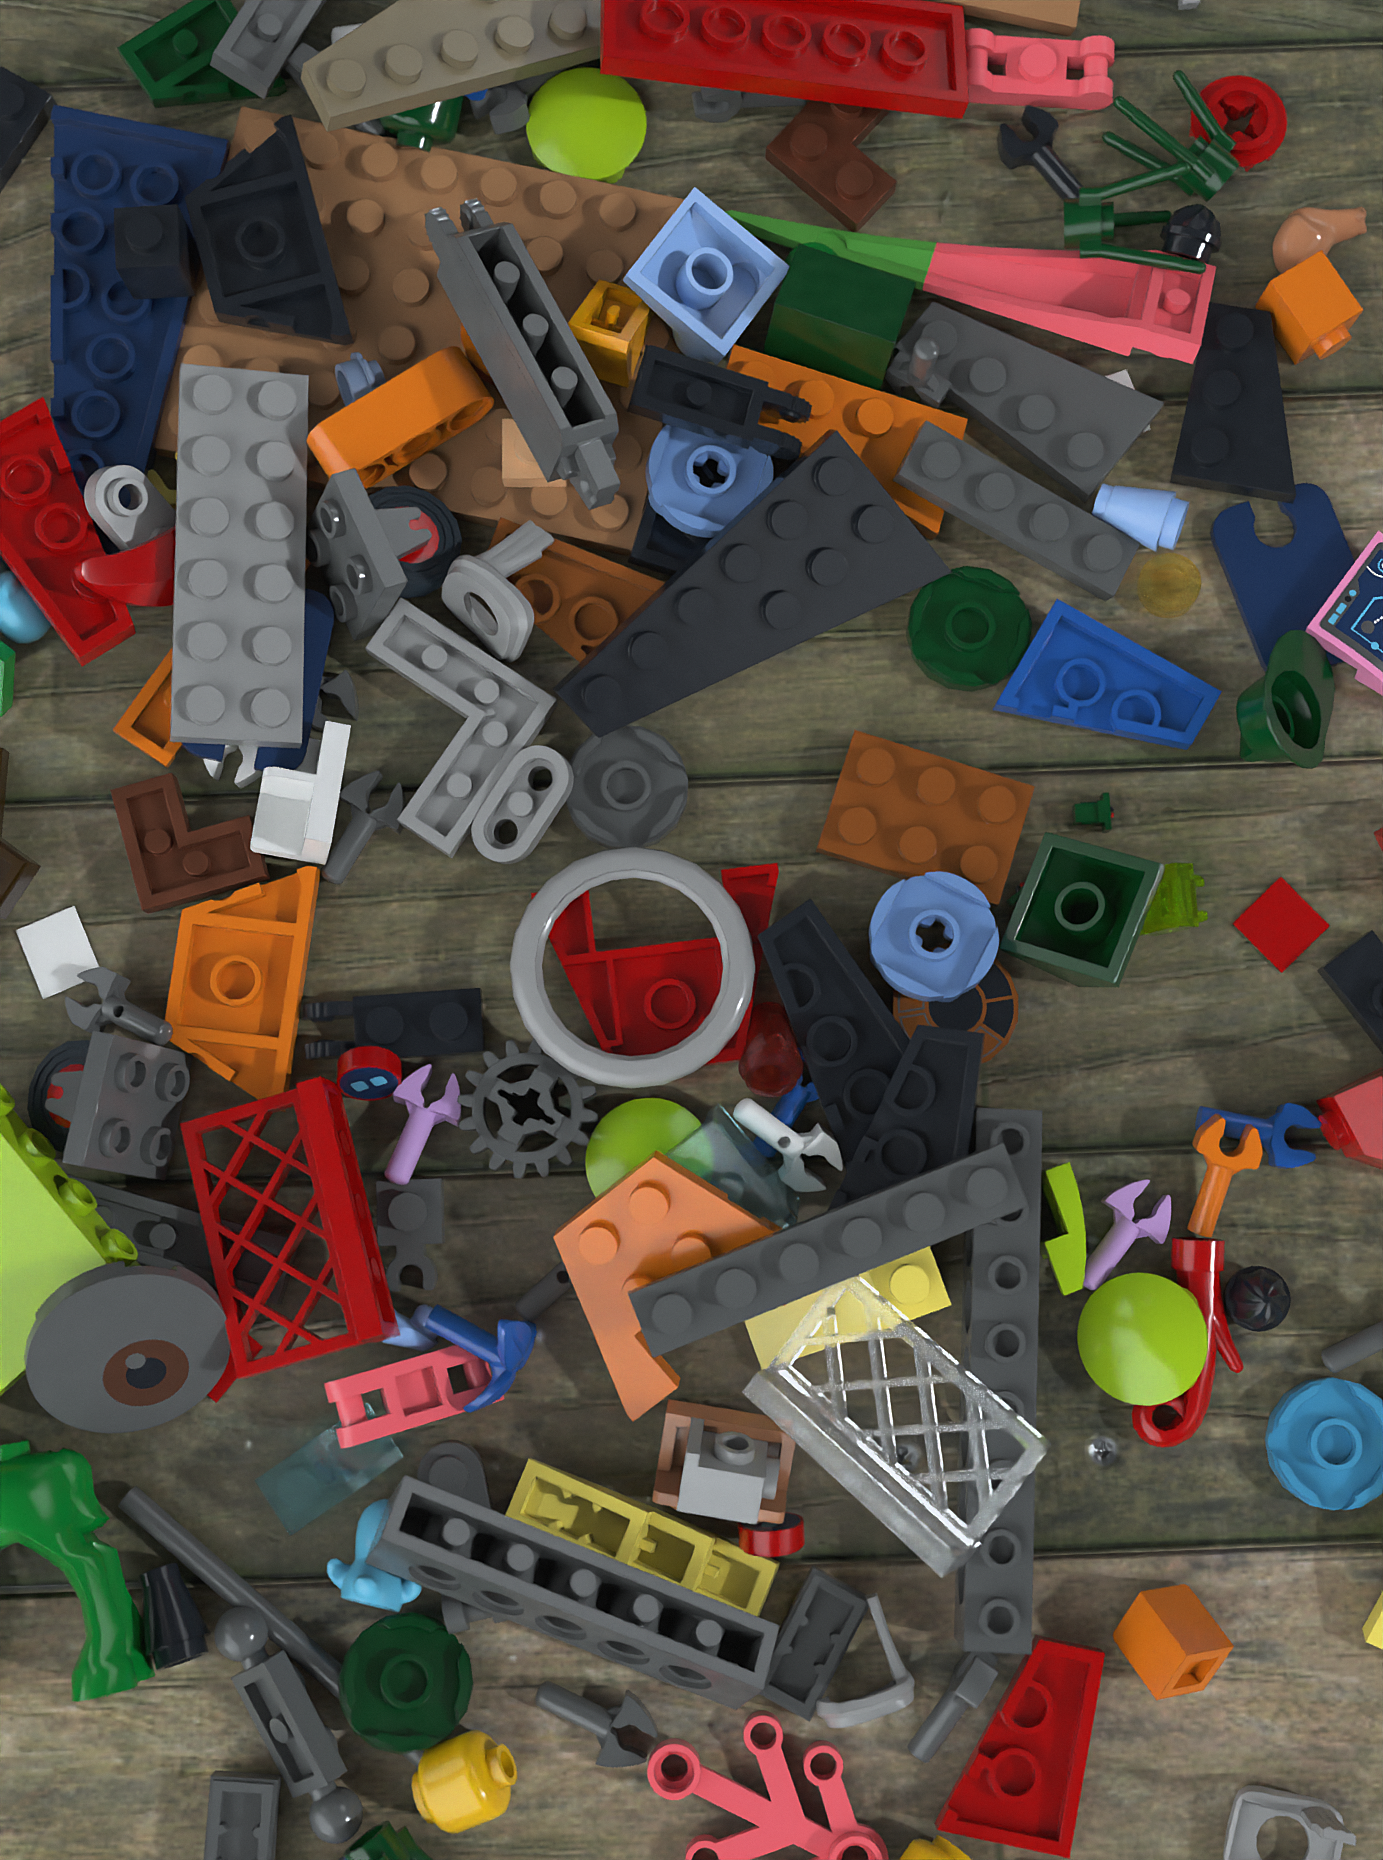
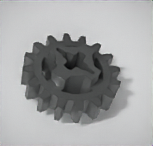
M534 1038L529 1046L528 1053H521L514 1040L506 1041L507 1057L499 1060L487 1050L482 1055L489 1069L483 1075L475 1071H467L465 1076L476 1086L474 1094L458 1096V1103L467 1108H472V1116L459 1122V1128L462 1131H477L479 1137L469 1148L473 1154L477 1155L488 1149L494 1152L489 1164V1168L498 1171L509 1160L513 1162L514 1178L523 1179L527 1172L528 1164H535L540 1175L543 1178L548 1177L551 1170L549 1160L557 1157L561 1162L570 1166L574 1161L567 1148L573 1142L588 1147L590 1140L580 1131L582 1123L598 1122V1114L589 1109H584L583 1101L596 1096V1088L594 1086L579 1087L576 1081L581 1076L569 1072L553 1058L543 1055L542 1048ZM518 1067H537L527 1080L509 1084L499 1079L505 1073ZM560 1079L566 1085L570 1095V1119L557 1112L553 1093ZM534 1092L541 1094L537 1104L545 1111L544 1114L555 1121L554 1124L550 1125L541 1119L538 1122L535 1119L528 1118L523 1126L518 1125L516 1122L519 1119L520 1113L512 1107L513 1104L503 1098V1094L507 1093L514 1098L519 1096L527 1100ZM487 1099L498 1104L503 1124L498 1131L499 1135L497 1138L491 1132L487 1122ZM548 1133L558 1139L552 1145L542 1150L519 1152L520 1147L524 1145L528 1137Z

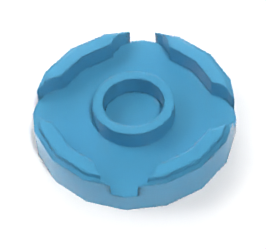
M1334 1377L1305 1380L1284 1393L1269 1415L1265 1435L1269 1466L1283 1488L1308 1505L1329 1510L1361 1508L1383 1493V1400L1359 1383Z

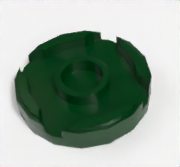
M972 566L950 569L951 573L922 586L910 607L906 638L911 656L928 678L948 689L973 692L996 686L1015 671L1029 647L1032 627L1028 608L1026 610L1025 603L1019 597L1020 592L1013 583L990 569Z
M413 1612L385 1616L363 1630L346 1652L338 1678L340 1708L353 1732L373 1748L398 1755L425 1751L449 1736L467 1712L474 1685L470 1657L462 1642L459 1643L454 1634H449L446 1626L438 1619Z

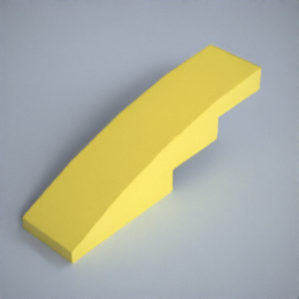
M532 1458L527 1461L505 1516L757 1617L760 1616L781 1563L769 1557L749 1555L741 1550L736 1542Z

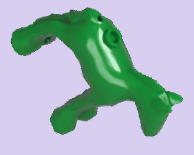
M29 1440L1 1445L0 1551L19 1542L43 1556L64 1572L81 1602L87 1637L72 1673L71 1701L91 1700L137 1687V1682L154 1677L156 1674L151 1656H145L143 1619L126 1588L118 1551L116 1548L99 1540L93 1532L103 1527L109 1517L102 1510L94 1493L91 1465L82 1454L64 1447L57 1452L48 1450L31 1453Z

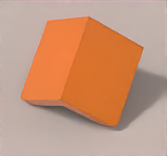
M1185 1584L1140 1591L1113 1632L1115 1643L1156 1700L1203 1691L1234 1647L1191 1588Z

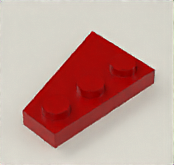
M1035 1635L1032 1641L1031 1654L1024 1655L934 1822L938 1831L1070 1859L1105 1652L1101 1648Z

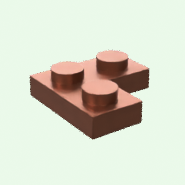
M810 100L766 147L765 159L851 232H858L895 193L897 181L857 148L884 119L889 110Z
M173 773L110 790L141 909L145 913H154L270 879L264 854L253 852L250 849L254 819L250 815L192 831L178 778Z

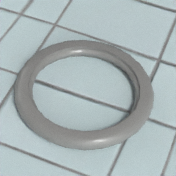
M634 846L602 850L573 861L547 880L527 905L516 929L510 960L513 997L523 1023L546 1054L569 1072L595 1083L632 1089L664 1085L689 1075L720 1053L739 1029L751 1001L755 961L752 937L741 910L718 880L697 864L670 852ZM628 878L661 882L681 891L695 902L712 923L720 943L723 963L719 994L710 1014L698 1029L675 1046L654 1054L637 1056L607 1053L586 1044L569 1031L551 1006L544 987L542 969L546 940L555 920L568 904L590 888L611 880Z

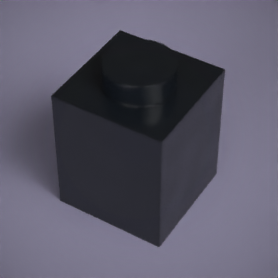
M178 205L114 208L116 270L134 300L196 296L194 237Z

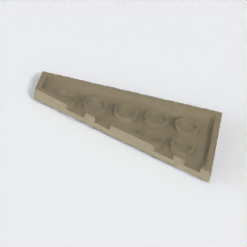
M398 0L303 63L301 81L326 131L329 132L600 59L601 0Z

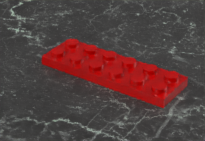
M601 0L600 74L957 119L963 118L969 104L963 6L923 0Z

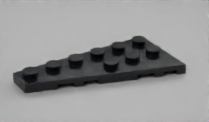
M829 429L552 689L592 733L600 738L937 580L952 571L837 430Z

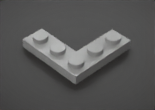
M400 598L365 649L370 656L467 720L397 820L402 826L450 858H453L471 832L472 823L478 810L510 761L519 751L531 745L558 706L557 699L408 601Z

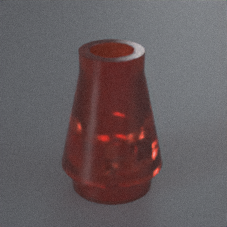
M776 1002L760 1003L751 1011V1024L738 1065L739 1074L747 1087L753 1093L763 1097H778L787 1094L795 1087L797 1080L803 1072V1061L791 1030L784 1006Z

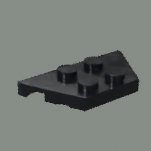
M286 115L274 123L276 132L251 153L245 148L226 163L220 175L205 180L185 197L214 312L221 323L344 346L354 344L292 115Z

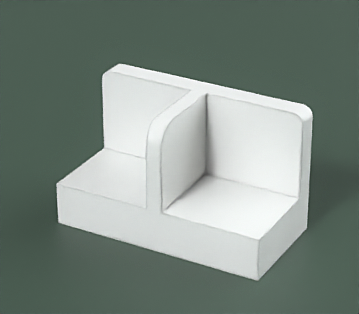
M325 721L321 740L309 738L306 756L296 770L279 767L264 768L250 849L253 852L326 865L332 842L351 725Z

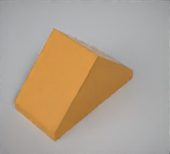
M599 279L569 320L568 325L597 378L629 388L654 311L632 289Z

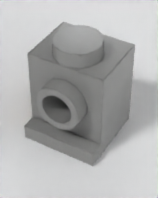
M691 1417L677 1511L757 1525L761 1499L774 1500L780 1459L767 1457V1441L755 1440L739 1432L714 1433L703 1431L705 1419Z

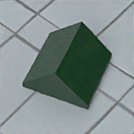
M798 244L774 304L763 354L880 391L916 282Z
M1045 832L999 948L1003 952L1077 987H1119L1165 871V866L1155 861Z

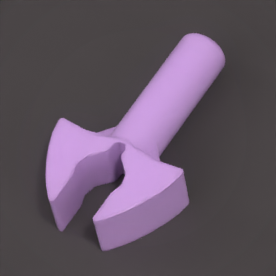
M431 1064L413 1072L393 1092L394 1102L406 1105L409 1112V1118L384 1173L390 1182L397 1185L408 1184L432 1127L443 1121L458 1127V1123L461 1120V1104L457 1102L460 1090L454 1073L451 1074L447 1083L445 1095L440 1100L432 1102L428 1108H425L422 1091L427 1086L431 1077Z
M1146 1179L1125 1184L1101 1199L1102 1203L1113 1209L1114 1224L1086 1261L1083 1286L1096 1291L1104 1283L1135 1239L1148 1236L1156 1244L1164 1243L1171 1220L1170 1195H1162L1153 1207L1151 1215L1147 1218L1136 1219L1132 1222L1135 1214L1133 1208L1134 1200L1143 1192L1150 1180Z

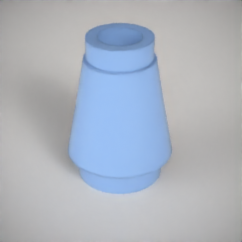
M1103 483L1098 492L1092 515L1157 552L1159 546L1174 550L1187 515L1189 502L1176 498V491L1118 485L1114 487Z

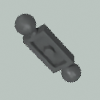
M238 1606L228 1610L220 1617L216 1624L214 1632L215 1644L224 1657L232 1661L241 1662L244 1669L231 1677V1680L292 1797L295 1798L309 1792L313 1800L309 1812V1822L312 1831L319 1839L331 1844H339L351 1839L358 1832L362 1824L363 1806L359 1797L352 1790L337 1786L334 1781L348 1770L338 1753V1744L334 1734L322 1723L306 1692V1683L303 1675L296 1666L291 1664L284 1649L271 1656L268 1655L264 1648L268 1640V1626L260 1612L248 1606Z

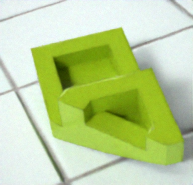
M1070 1162L1041 1170V1190L1058 1234L1040 1240V1254L1043 1260L1049 1259L1062 1295H1067L1083 1288L1086 1265V1231L1083 1208Z

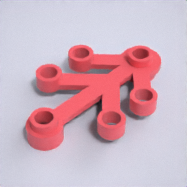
M761 1710L749 1715L743 1726V1738L747 1749L757 1757L770 1799L700 1764L698 1752L685 1740L678 1738L666 1739L656 1745L649 1756L648 1780L652 1789L659 1796L669 1800H680L694 1793L756 1825L721 1839L708 1834L698 1835L688 1843L685 1851V1860H692L694 1853L700 1848L712 1849L717 1854L718 1860H751L793 1844L816 1855V1857L809 1860H842L844 1851L851 1846L862 1847L867 1852L865 1860H889L887 1847L880 1834L869 1825L856 1822L841 1778L843 1760L840 1751L831 1742L820 1740L811 1743L804 1751L802 1758L803 1769L807 1779L812 1784L819 1786L831 1829L804 1816L781 1747L783 1742L782 1725L777 1716L769 1711ZM762 1722L769 1723L776 1731L774 1739L764 1745L757 1744L750 1736L752 1728ZM819 1753H828L835 1759V1766L832 1771L824 1775L815 1773L810 1767L811 1760ZM672 1754L682 1756L687 1763L685 1772L679 1776L666 1774L661 1764L667 1756Z

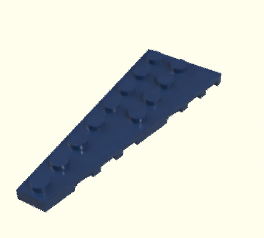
M53 105L51 121L54 124V157H51V176L54 179V213H51V234L54 237V275H51L50 360L54 364V398H50V415L54 420L55 429L84 499V490L88 479L100 468L128 465L141 471L147 478L148 471L153 469L157 450L154 447L192 296L134 300L116 270L114 208L177 204L194 237L196 284L201 258L185 197L205 180L215 178L222 173L231 145L229 140ZM123 486L119 491L118 497L121 505L127 508L131 502V495L128 489ZM93 520L95 530L106 555L120 552L119 548Z

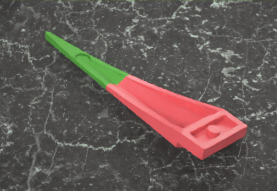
M734 210L725 211L755 237L793 249L798 244L808 242L822 243L830 247L838 257L916 282L915 288L1128 357L1132 347L1151 352L1162 358H1172L1193 364L1201 346L1216 272V266L1205 264L1206 271L1203 274H1194L1106 258L1080 259V250H1041L937 243L843 231ZM1144 250V251H1149V252H1155V253H1161V254H1166V255L1177 256V255L1170 254V253L1163 252V251H1159V250Z

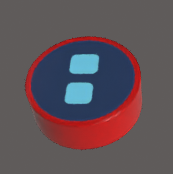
M378 1046L353 1048L342 1054L337 1061V1088L345 1096L356 1100L375 1101L388 1098L393 1095L397 1086L402 1084L401 1060L395 1053L386 1048Z
M785 1512L784 1522L781 1524L762 1522L756 1525L738 1522L739 1547L745 1553L758 1557H778L795 1553L805 1545L804 1519L798 1514Z

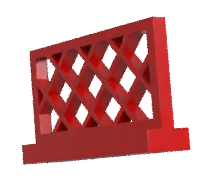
M322 1076L296 1083L297 1088L180 1123L218 1295L227 1318L225 1326L237 1379H246L369 1342L377 1343L400 1336L342 1094L335 1082ZM294 1107L299 1131L287 1152H284L259 1136L274 1112ZM254 1119L248 1130L238 1125V1123ZM224 1127L244 1137L225 1171L207 1160L202 1134ZM255 1144L282 1160L263 1193L236 1178ZM303 1148L308 1165L297 1159ZM292 1167L311 1176L315 1192L302 1215L274 1200ZM210 1173L220 1178L215 1188L213 1187ZM231 1185L258 1200L240 1233L222 1224L218 1209ZM269 1207L297 1223L278 1256L251 1241ZM318 1211L323 1228L312 1222ZM307 1230L326 1240L330 1255L317 1279L289 1263ZM225 1236L234 1241L229 1252ZM245 1249L273 1264L255 1297L236 1287L233 1269ZM284 1271L312 1287L294 1320L289 1319L265 1304ZM333 1275L335 1276L338 1292L327 1286ZM322 1294L342 1305L348 1333L323 1339L304 1327ZM240 1301L249 1305L244 1316L242 1314ZM262 1313L288 1330L273 1355L253 1360L247 1335L258 1315ZM298 1336L311 1343L291 1349Z

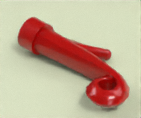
M1172 1237L1171 1268L1177 1270V1284L1193 1293L1198 1301V1307L1202 1312L1208 1332V1353L1204 1367L1192 1388L1165 1403L1134 1405L1132 1411L1133 1427L1139 1437L1149 1445L1160 1448L1174 1447L1191 1438L1202 1424L1210 1403L1217 1350L1231 1371L1240 1373L1243 1370V1361L1232 1339L1222 1300L1220 1271H1224L1225 1240L1200 1237ZM1164 1404L1171 1406L1178 1415L1169 1425L1155 1426L1152 1422V1413L1156 1407Z

